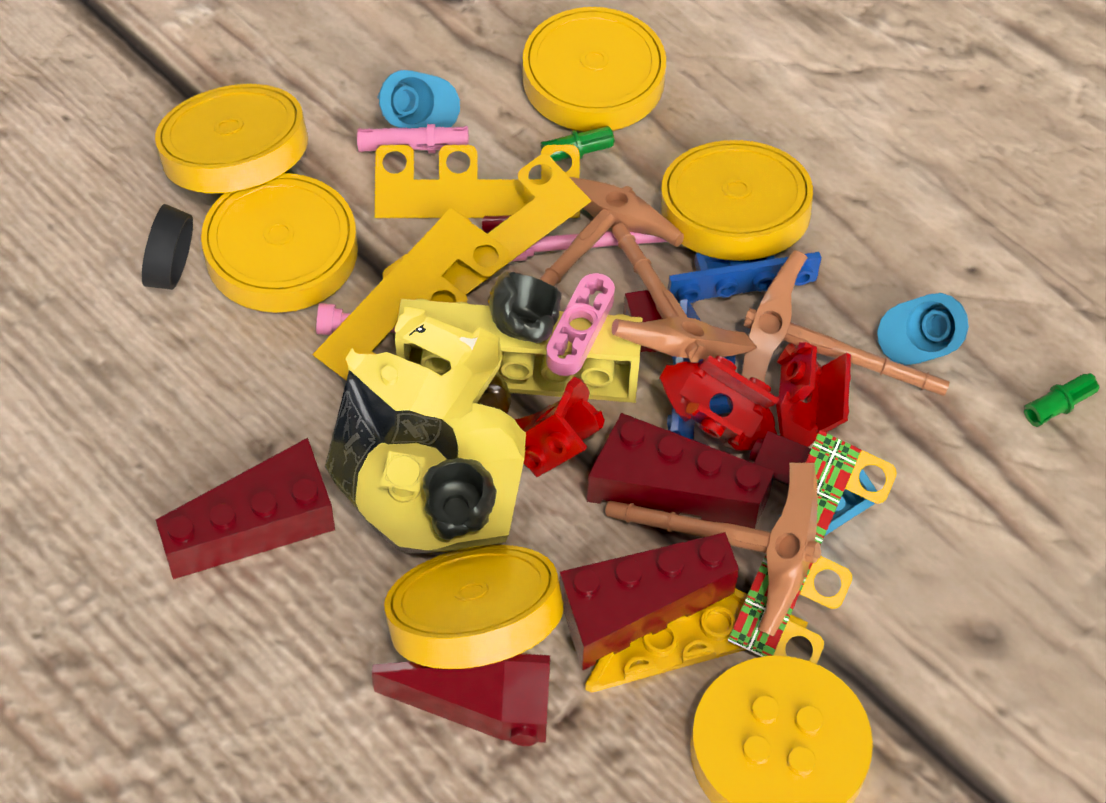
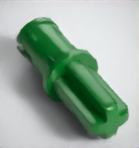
M605 126L581 133L573 130L571 135L541 141L540 146L542 150L546 145H574L579 150V159H582L583 154L612 147L615 139L611 127ZM564 151L554 152L550 156L555 162L571 158Z
M1092 373L1082 374L1064 385L1056 384L1052 386L1050 392L1024 406L1026 408L1024 413L1027 420L1034 427H1039L1061 413L1068 414L1072 412L1074 405L1098 392L1100 386L1096 381V377Z

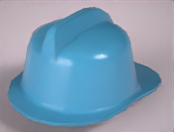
M399 70L390 74L383 82L377 96L383 116L390 124L398 128L427 127V124H435V127H452L460 113L459 96L456 89L447 80L411 70Z
M944 293L928 294L900 303L889 309L882 317L877 330L878 343L883 353L892 361L904 365L919 364L948 355L959 349L965 341L969 329L968 316L962 304L953 296Z

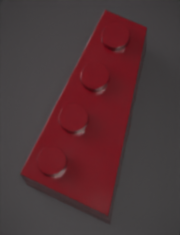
M621 413L588 476L587 502L602 504V500H611L625 504L633 503L635 506L660 509L668 513L675 512L677 515L680 513L697 515L701 517V520L735 524L755 529L769 499L775 471Z
M308 438L155 520L173 580L335 530L332 504Z
M726 532L560 571L559 584L564 604L563 612L582 671L595 665L596 660L613 652L615 655L629 648L631 642L649 633L654 635L666 629L668 623L684 615L689 617L734 594L739 567Z

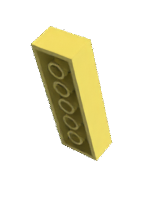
M401 299L398 319L404 313V306L426 310L428 317L473 334L480 327L500 337L502 361L498 373L504 378L510 393L562 397L567 383L573 377H577L583 380V383L588 387L590 391L588 399L636 403L641 345L613 335L612 323L615 319L642 322L643 318L630 317L624 314L608 315L581 369L573 375L561 376L553 373L548 368L546 352L547 344L564 311H559L558 321L553 326L549 339L541 343H533L503 334L492 320L490 306L474 305L466 302L449 303L429 301L427 299ZM576 318L569 323L576 330H586L592 326L591 322L585 318ZM396 332V356L431 369L440 376H443L452 369L449 360L402 338ZM568 341L566 351L563 355H558V357L565 359L568 354L572 355L573 343Z

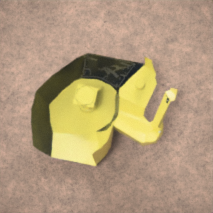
M404 306V313L399 317L394 331L398 332L402 338L449 360L452 369L443 376H440L431 369L388 352L376 355L358 354L352 348L346 357L349 372L325 468L340 491L370 526L400 552L438 554L459 551V549L465 550L464 548L471 549L468 547L477 548L475 546L483 547V545L489 546L505 543L509 536L524 463L526 432L518 426L514 418L502 410L477 404L500 368L502 361L500 337L480 327L472 334L428 317L426 310ZM447 459H473L480 462L491 474L497 490L495 505L489 514V522L478 531L455 536L450 541L442 539L434 532L432 517L424 509L426 495L423 490V477L430 467L438 465Z

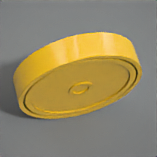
M581 7L566 10L551 16L538 25L525 43L522 78L527 98L539 113L563 127L583 132L605 126L611 127L612 131L622 129L646 117L656 107L663 94L666 73L664 46L657 34L646 23L628 13L604 7Z
M237 84L202 92L177 105L159 123L155 133V143L164 173L173 183L196 192L227 193L256 187L288 171L303 156L308 145V132L302 107L292 94L269 85Z
M746 140L715 141L686 151L677 157L666 169L661 186V215L684 234L681 244L697 253L724 260L760 259L786 250L804 235L811 219L813 184L810 175L803 165L794 157L778 148Z
M283 173L277 178L256 187L224 193L208 211L201 231L204 259L212 282L230 300L257 311L273 313L291 312L305 309L324 301L339 290L347 281L357 260L358 244L355 219L346 200L335 189L324 182L299 174Z
M513 545L468 547L471 549H459V551L448 552L429 559L400 577L387 593L384 610L393 646L399 654L414 663L442 669L479 667L500 662L523 653L545 639L556 628L562 618L564 604L555 565L549 558L537 551Z
M789 656L753 658L731 667L716 678L702 696L697 707L690 741L691 761L695 776L711 803H854L867 776L873 751V738L868 716L863 705L849 686L822 666Z

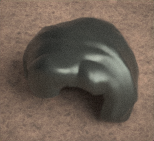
M504 272L498 277L491 289L489 303L492 320L496 327L509 337L541 343L549 339L553 326L558 321L562 294L556 287L535 277L515 272Z
M463 458L447 459L438 465L430 467L423 477V490L426 495L424 509L432 517V527L440 538L450 541L455 536L478 531L489 522V514L495 505L497 490L491 474L480 462Z

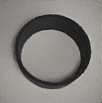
M163 204L160 207L153 221L142 264V284L144 287L173 290L177 286L191 245L193 232V217L191 214L167 204Z

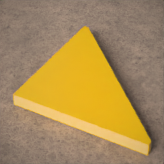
M735 588L734 594L689 617L684 615L668 623L666 629L654 635L649 633L631 642L629 648L615 655L611 652L600 658L586 682L585 690L592 693L746 650L729 642L728 639L748 594ZM792 614L790 615L789 621L807 629V621Z

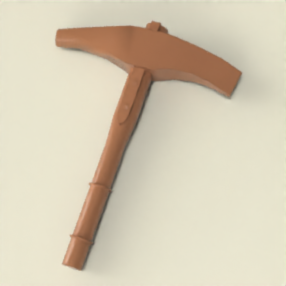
M570 177L592 201L583 209L588 211L594 218L578 234L557 261L545 270L540 280L552 286L560 283L561 278L596 244L610 227L613 228L619 223L625 224L629 232L656 236L666 240L675 247L681 245L684 234L642 198L636 196L631 187L619 188L607 183Z
M619 223L612 228V233L618 241L619 248L623 249L633 265L634 272L640 276L656 304V309L663 318L648 322L615 319L612 323L613 335L671 356L689 358L690 362L696 363L708 356L713 358L715 356L727 357L743 354L757 348L745 332L726 330L697 319L688 318L674 295L663 285L652 268L651 261L645 257L636 243L635 236L629 232L625 224Z
M797 250L792 252L775 276L758 310L750 308L744 319L743 326L750 328L748 337L757 346L756 349L744 353L741 375L748 380L750 377H753L763 382L765 381L767 366L772 355L782 342L786 341L797 346L799 342L810 343L817 347V353L833 358L849 353L851 354V363L942 396H945L950 381L933 376L929 372L919 371L889 360L888 357H880L852 347L833 337L791 323V293L797 275L808 258Z
M790 463L788 498L782 515L771 532L735 524L705 521L677 515L675 512L668 513L639 507L633 503L625 504L610 500L606 505L605 513L607 517L625 520L627 523L634 522L667 529L668 532L676 531L699 537L726 532L731 546L766 553L769 578L766 610L758 630L771 636L775 635L807 574L810 563L815 564L821 556L820 543L815 542L817 478L814 463Z

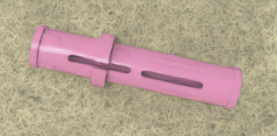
M427 124V127L358 128L357 145L359 152L376 151L382 145H408L413 150H428V153H436V150H440L445 145H469L468 126L435 127V124Z

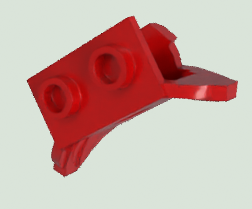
M799 342L798 346L792 343L788 344L777 361L781 365L779 396H777L779 401L776 404L780 436L809 447L816 440L819 430L826 433L848 421L851 354L845 353L821 366L816 361L817 347L807 342ZM808 396L807 403L803 402V400Z
M708 356L699 363L684 361L675 365H666L659 379L676 413L685 422L693 419L700 424L699 428L702 431L718 439L722 437L725 439L723 445L734 450H752L757 438L764 439L767 431L777 434L774 416L769 407L776 405L779 398L770 393L771 387L765 382L750 377L748 380L736 372L737 367L734 363L721 356H715V358ZM716 394L725 395L731 402V411L726 417H721L710 410V400Z
M573 377L567 383L563 396L559 401L547 406L540 412L514 419L518 426L526 432L524 464L532 471L536 478L584 451L587 446L582 440L601 430L604 425L605 419L602 411H597L588 402L590 391L586 384L583 383V380L577 377Z

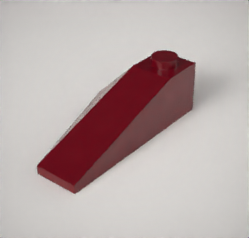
M518 654L500 662L461 669L433 668L412 661L373 664L372 679L374 692L497 739L511 741L515 745L531 746L536 744V742L546 743L551 655Z

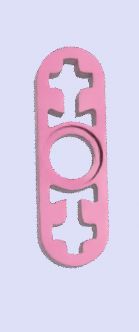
M593 273L586 275L580 280L547 344L546 363L553 373L561 376H570L577 373L583 366L614 303L615 286L613 281L606 275ZM596 291L603 292L596 296L593 307L589 305V295H593ZM576 318H585L591 322L592 326L586 330H576L569 323ZM568 341L573 343L572 355L568 354L565 359L559 358L558 355H563L566 351Z

